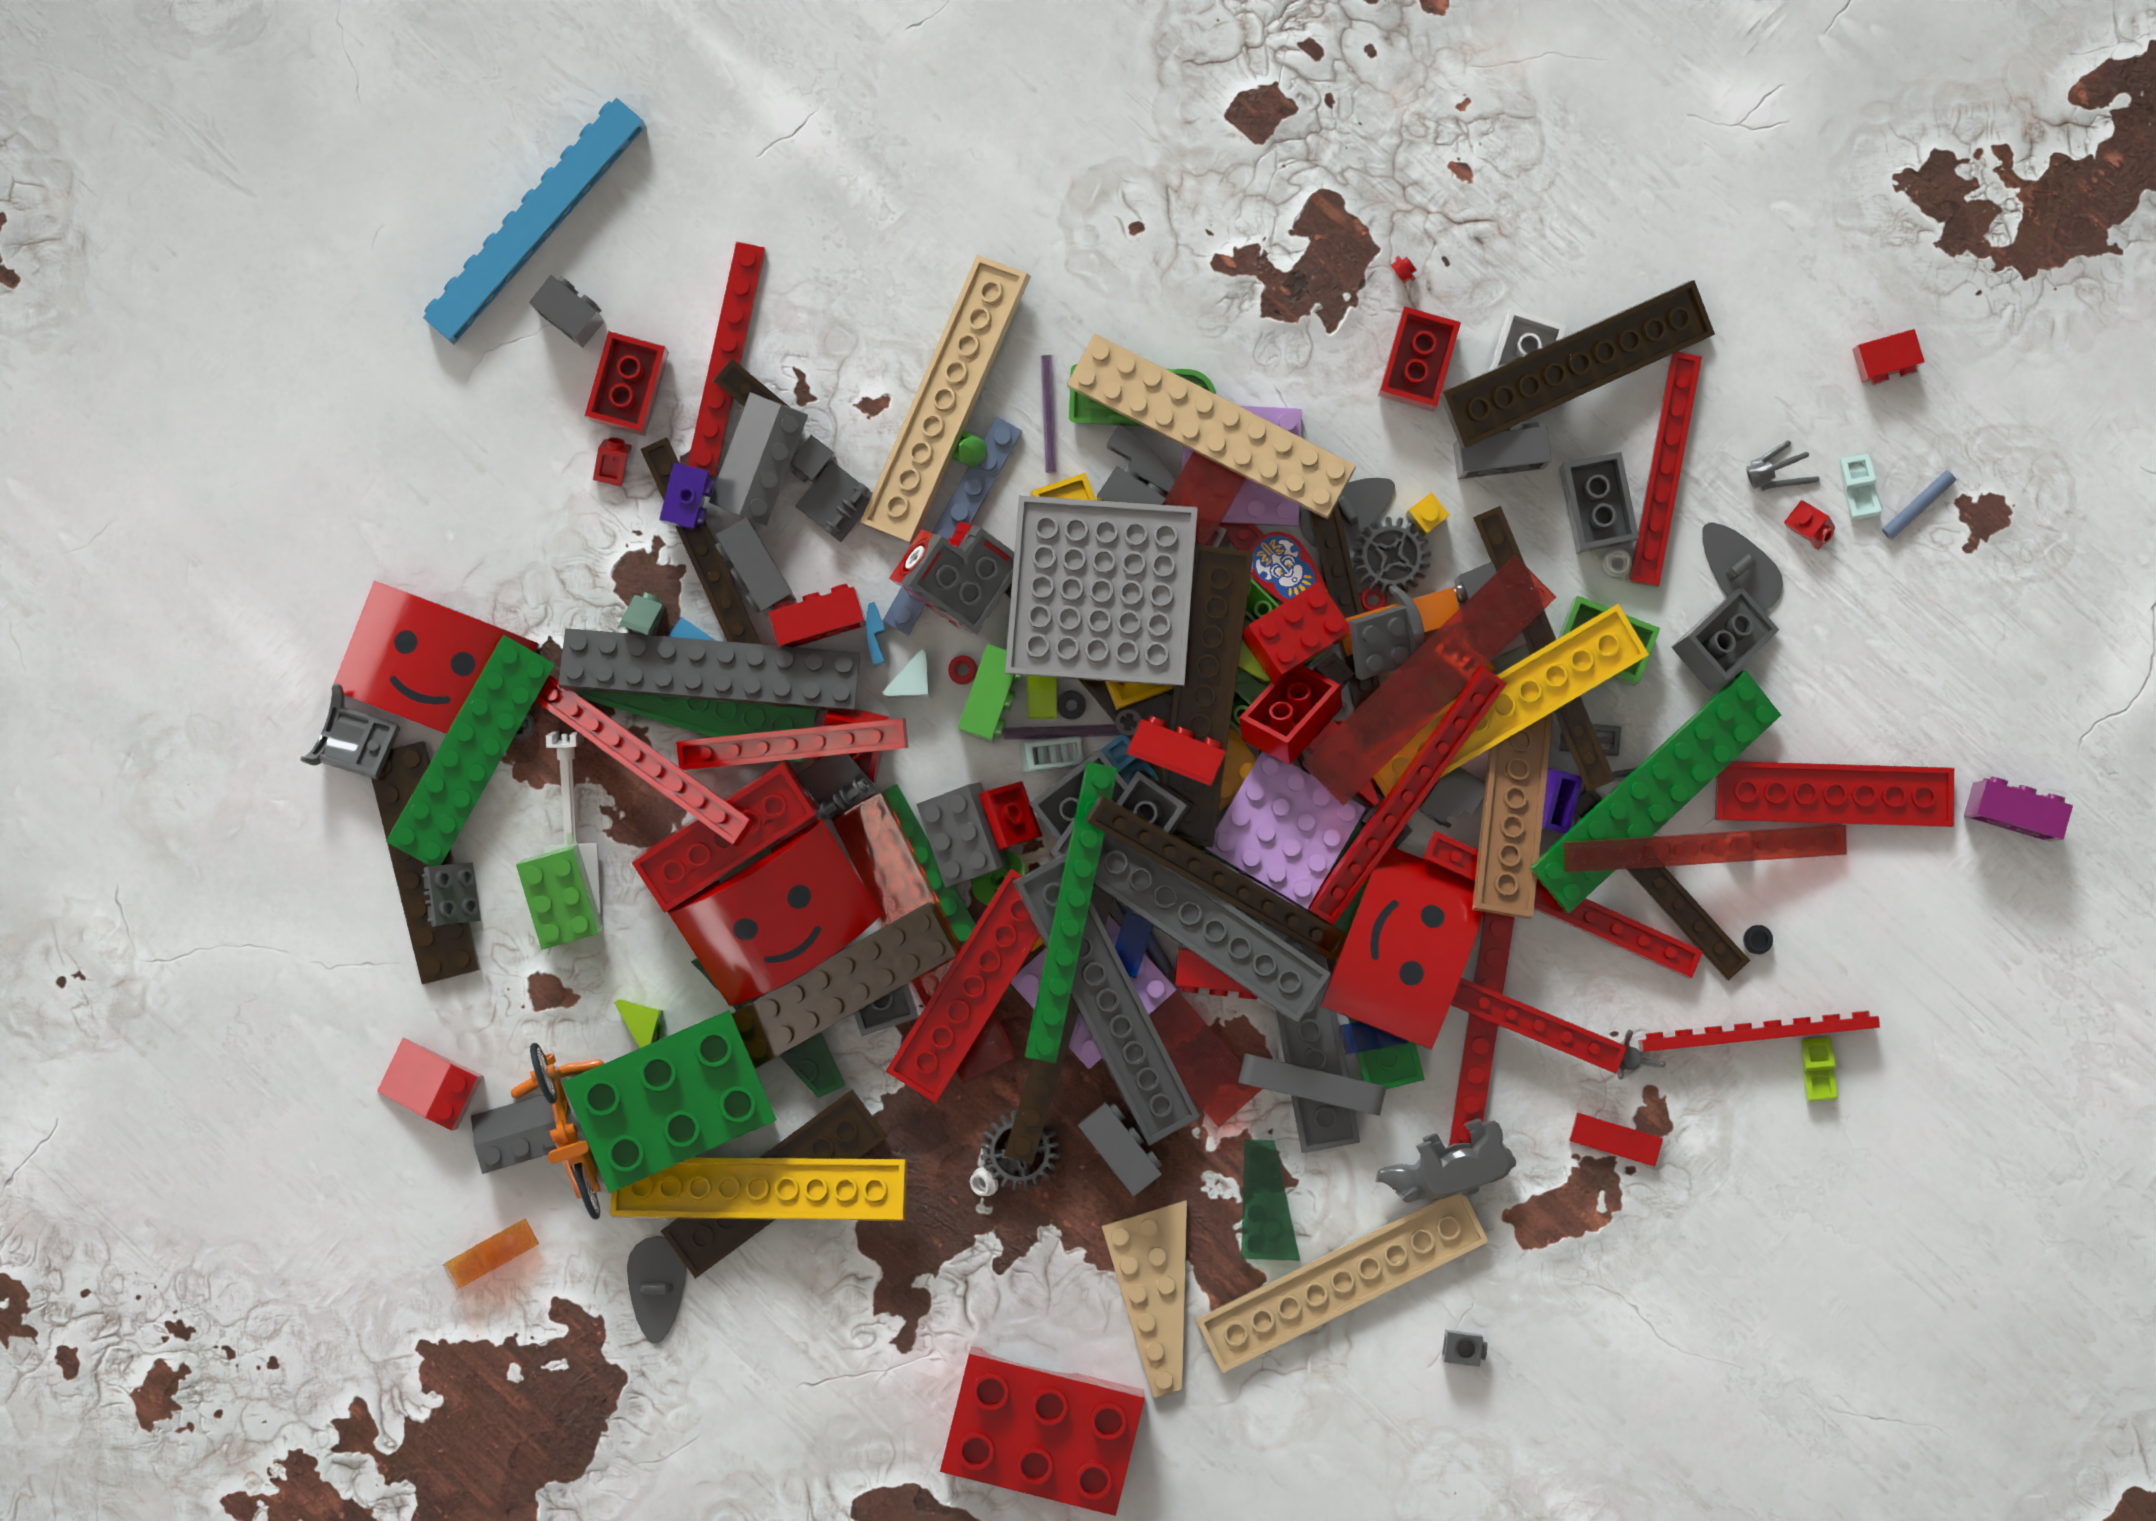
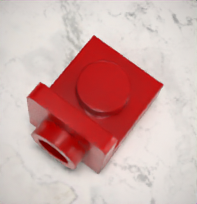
M611 437L604 439L598 447L593 480L621 487L624 483L628 456L631 453L632 445L626 444L620 438Z

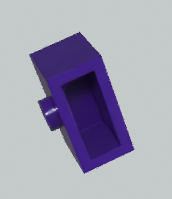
M674 462L659 518L662 523L692 531H697L698 525L703 526L707 508H703L705 497L711 496L714 486V480L710 479L711 474L709 471Z
M1548 768L1542 828L1564 834L1570 830L1583 781L1581 776Z

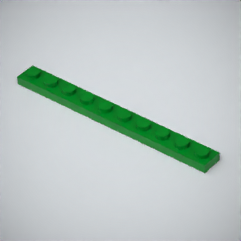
M1086 762L1025 1057L1052 1063L1057 1061L1104 832L1087 823L1085 818L1100 794L1112 799L1118 770L1115 767Z

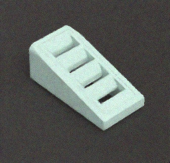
M1081 736L1025 742L1019 745L1023 773L1073 767L1084 761ZM1067 743H1071L1072 761L1068 760ZM1055 745H1059L1061 762H1057ZM1044 746H1047L1049 763L1045 764ZM1032 748H1035L1037 765H1034Z

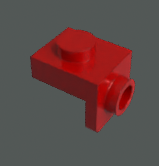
M1802 499L1784 521L1787 528L1809 540L1811 545L1817 550L1831 540L1835 530V525L1829 515Z

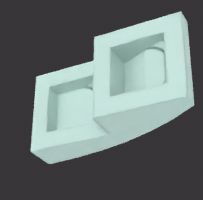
M1870 454L1841 458V475L1851 521L1879 516L1882 510L1875 488L1876 477Z

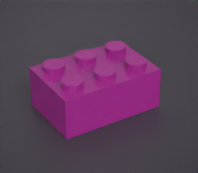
M1993 776L1990 779L1983 778V781L1973 783L1963 817L2048 842L2064 840L2073 805L2064 803L2065 797L2048 793L2047 796L2037 795V789L2024 785L2010 787L2007 786V780Z

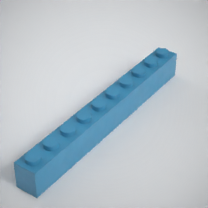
M617 97L613 102L608 101L603 105L598 113L600 117L593 124L588 123L579 134L581 138L574 146L569 145L560 155L562 160L555 168L550 167L544 172L540 179L542 181L535 190L530 189L521 200L523 204L516 212L511 211L502 221L503 227L496 234L493 232L483 242L484 248L477 256L475 254L472 255L463 266L465 270L459 277L454 276L447 282L444 287V294L438 300L436 298L433 299L425 308L424 312L426 314L423 318L453 345L645 129L644 121Z

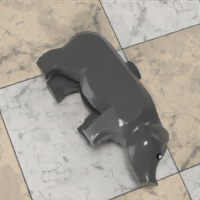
M1475 1119L1465 1123L1466 1128L1470 1132L1471 1143H1458L1445 1148L1437 1133L1422 1138L1424 1143L1416 1146L1420 1153V1159L1416 1164H1396L1381 1168L1377 1172L1375 1182L1387 1184L1404 1202L1409 1203L1418 1199H1443L1460 1193L1464 1196H1469L1477 1193L1480 1190L1479 1187L1506 1177L1511 1169L1516 1166V1159L1512 1155L1511 1150L1503 1143V1132L1499 1123L1495 1120L1482 1122L1481 1119Z

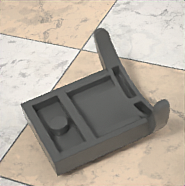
M1395 585L1389 587V592L1397 599L1400 604L1399 606L1349 621L1355 675L1358 679L1364 680L1398 668L1406 670L1415 667L1423 659L1425 653V633L1420 613L1413 600Z
M334 683L332 686L330 708L324 728L313 749L306 756H301L300 761L309 765L323 763L378 780L400 731V726L398 723L345 708L343 688L341 685Z

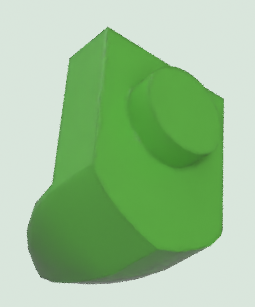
M963 431L952 458L969 467H975L986 458L987 445L982 439Z

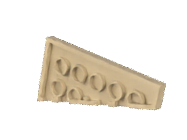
M1187 1200L1102 1225L1153 1398L1182 1390Z

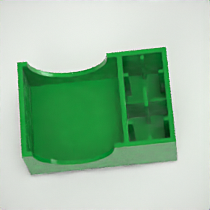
M730 1010L562 1082L609 1193L777 1120Z

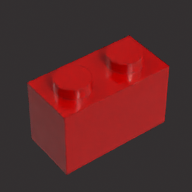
M1915 329L1862 343L1852 349L1862 383L1871 381L1872 385L1890 380L1889 375L1900 373V377L1918 372L1917 367L1925 363Z

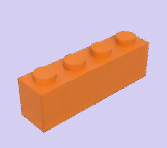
M1454 587L1412 599L1422 619L1425 639L1429 638L1428 632L1438 630L1439 635L1456 630L1455 624L1464 621ZM1393 604L1345 619L1349 623V621L1387 610L1400 604ZM1349 634L1343 640L1347 656L1353 655L1351 635Z

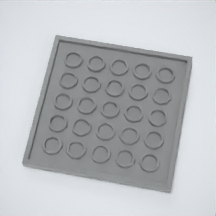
M1019 495L1005 674L1185 687L1198 507Z

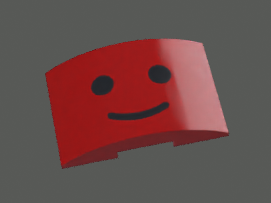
M374 581L334 683L341 685L344 695L447 734L503 635L533 652H536L539 643L448 607Z
M822 818L772 847L769 855L722 883L719 880L667 911L729 1006L764 995L800 977L851 943L882 915Z
M1390 846L1367 879L1360 903L1320 1006L1432 1050L1456 993L1484 912L1472 910L1475 883L1420 857Z

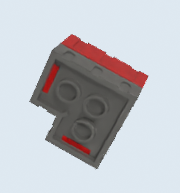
M963 522L958 523L954 534L948 540L941 535L921 530L889 579L895 584L902 586L906 592L919 601L926 603L927 607L941 617L947 618L948 622L955 627L978 634L983 622L990 616L998 604L999 598L1006 592L1012 582L1014 551L981 527Z

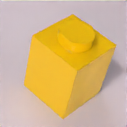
M1431 492L1410 508L1405 515L1414 523L1417 530L1421 529L1423 531L1421 535L1425 537L1444 522L1450 514Z

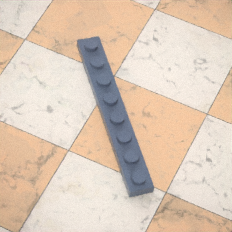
M999 417L995 418L983 440L987 445L986 458L977 466L967 468L932 533L941 535L948 540L954 534L959 522L971 525L1021 436V429ZM901 587L883 622L909 636L926 603L919 601Z

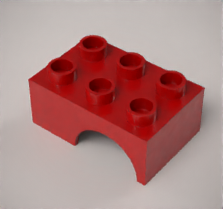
M971 1346L940 1472L1116 1516L1145 1400L1144 1390L1079 1373H1061L1023 1365L991 1355L983 1351V1349Z

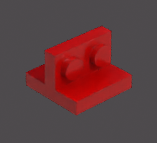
M1023 781L987 790L979 794L999 850H1006L1018 844L1042 837L1034 811L1028 804L1030 801Z

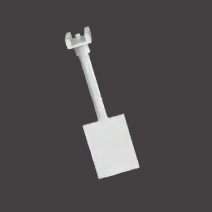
M560 730L553 731L546 735V748H556L557 760H560L564 844L544 845V853L578 844L598 913L601 914L598 843L579 844L576 837L572 759H575L574 747L584 741V736L575 731L570 734V739H568V734H561L562 739H560Z

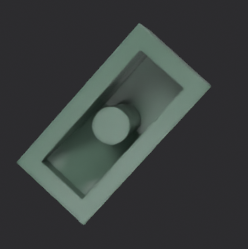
M645 592L642 597L634 595L621 619L620 626L626 631L648 637H651V635L656 636L666 607L659 603L661 598Z

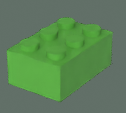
M1576 596L1572 600L1558 639L1610 608ZM1626 615L1649 655L1612 678L1635 686L1641 680L1660 628Z
M990 644L986 645L958 726L960 732L991 743L994 742L995 737L1001 738L1006 724L1005 720L1002 719L1004 710H1011L1016 695L1014 691H1011L1014 681L1020 683L1022 675L1005 674L1007 650Z
M578 844L526 858L516 864L541 950L597 935L601 932L603 926Z

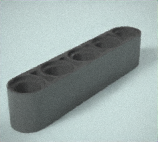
M1246 1053L1244 1054L1238 1082L1378 1116L1381 1114L1387 1088L1386 1086Z

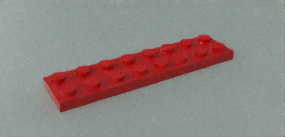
M1732 761L1716 776L1715 820L1954 827L1955 768Z
M1010 869L961 948L959 955L956 956L885 1071L934 1103L938 1102L1040 937L1013 883L1014 880L1023 875L1013 869Z

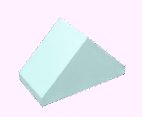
M921 649L882 693L887 698L929 696L927 653Z

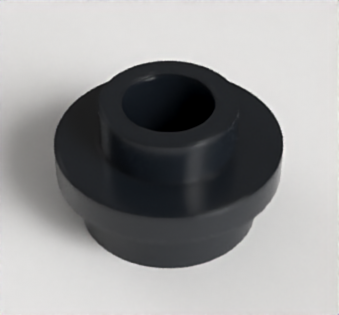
M1073 690L1062 693L1057 701L1059 714L1068 720L1080 718L1086 710V701L1083 695ZM1069 700H1074L1077 703V708L1074 711H1069L1066 708V703Z

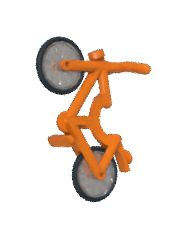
M532 1043L530 1055L534 1070L530 1071L531 1078L511 1090V1096L518 1099L538 1087L541 1088L545 1099L552 1105L556 1129L550 1130V1135L557 1149L548 1153V1161L553 1164L563 1162L577 1199H583L589 1215L592 1219L597 1220L600 1218V1205L596 1192L601 1191L597 1180L598 1170L594 1166L592 1152L588 1143L584 1140H579L577 1126L574 1123H569L568 1118H570L572 1113L560 1079L569 1075L584 1073L605 1063L600 1059L568 1063L559 1067L554 1066L556 1062L554 1054L544 1055L541 1047L537 1043Z

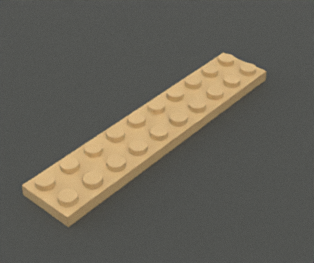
M978 255L976 256L862 516L861 524L910 544L913 543L919 534L1031 278L1028 273Z
M1094 334L1067 382L1068 388L1326 519L1330 517L1356 469L1355 464L1097 334Z
M1460 1193L1447 1198L1437 1199L1196 1318V1321L1223 1374L1489 1241L1467 1196Z

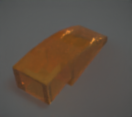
M526 1218L442 1265L457 1291L539 1245V1242Z

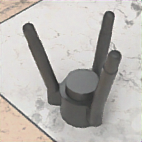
M1789 440L1762 457L1750 461L1751 465L1746 467L1752 487L1754 489L1760 487L1761 491L1776 487L1819 482L1820 478L1815 476L1771 481V479L1776 478L1774 471L1809 457V453L1804 452L1773 465L1770 461L1766 462L1790 446L1791 442Z
M1632 1030L1627 1031L1624 1040L1621 1042V1044L1628 1047L1617 1071L1619 1080L1623 1079L1624 1070H1635L1641 1064L1655 1067L1666 1066V1063L1663 1061L1643 1058L1637 1048L1630 1046L1633 1035Z

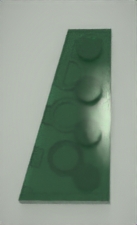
M1244 1139L1240 1258L1300 1261L1275 1141Z

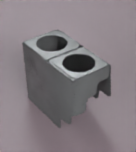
M1458 767L1442 776L1441 779H1438L1418 810L1438 825L1450 828L1452 824L1446 821L1449 815L1457 818L1464 811L1469 815L1474 813L1484 798L1485 782L1463 768Z

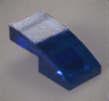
M1125 913L1115 949L1129 977L1137 978L1153 925L1139 916Z
M1361 1022L1339 1025L1345 1054L1408 1043L1407 1040Z

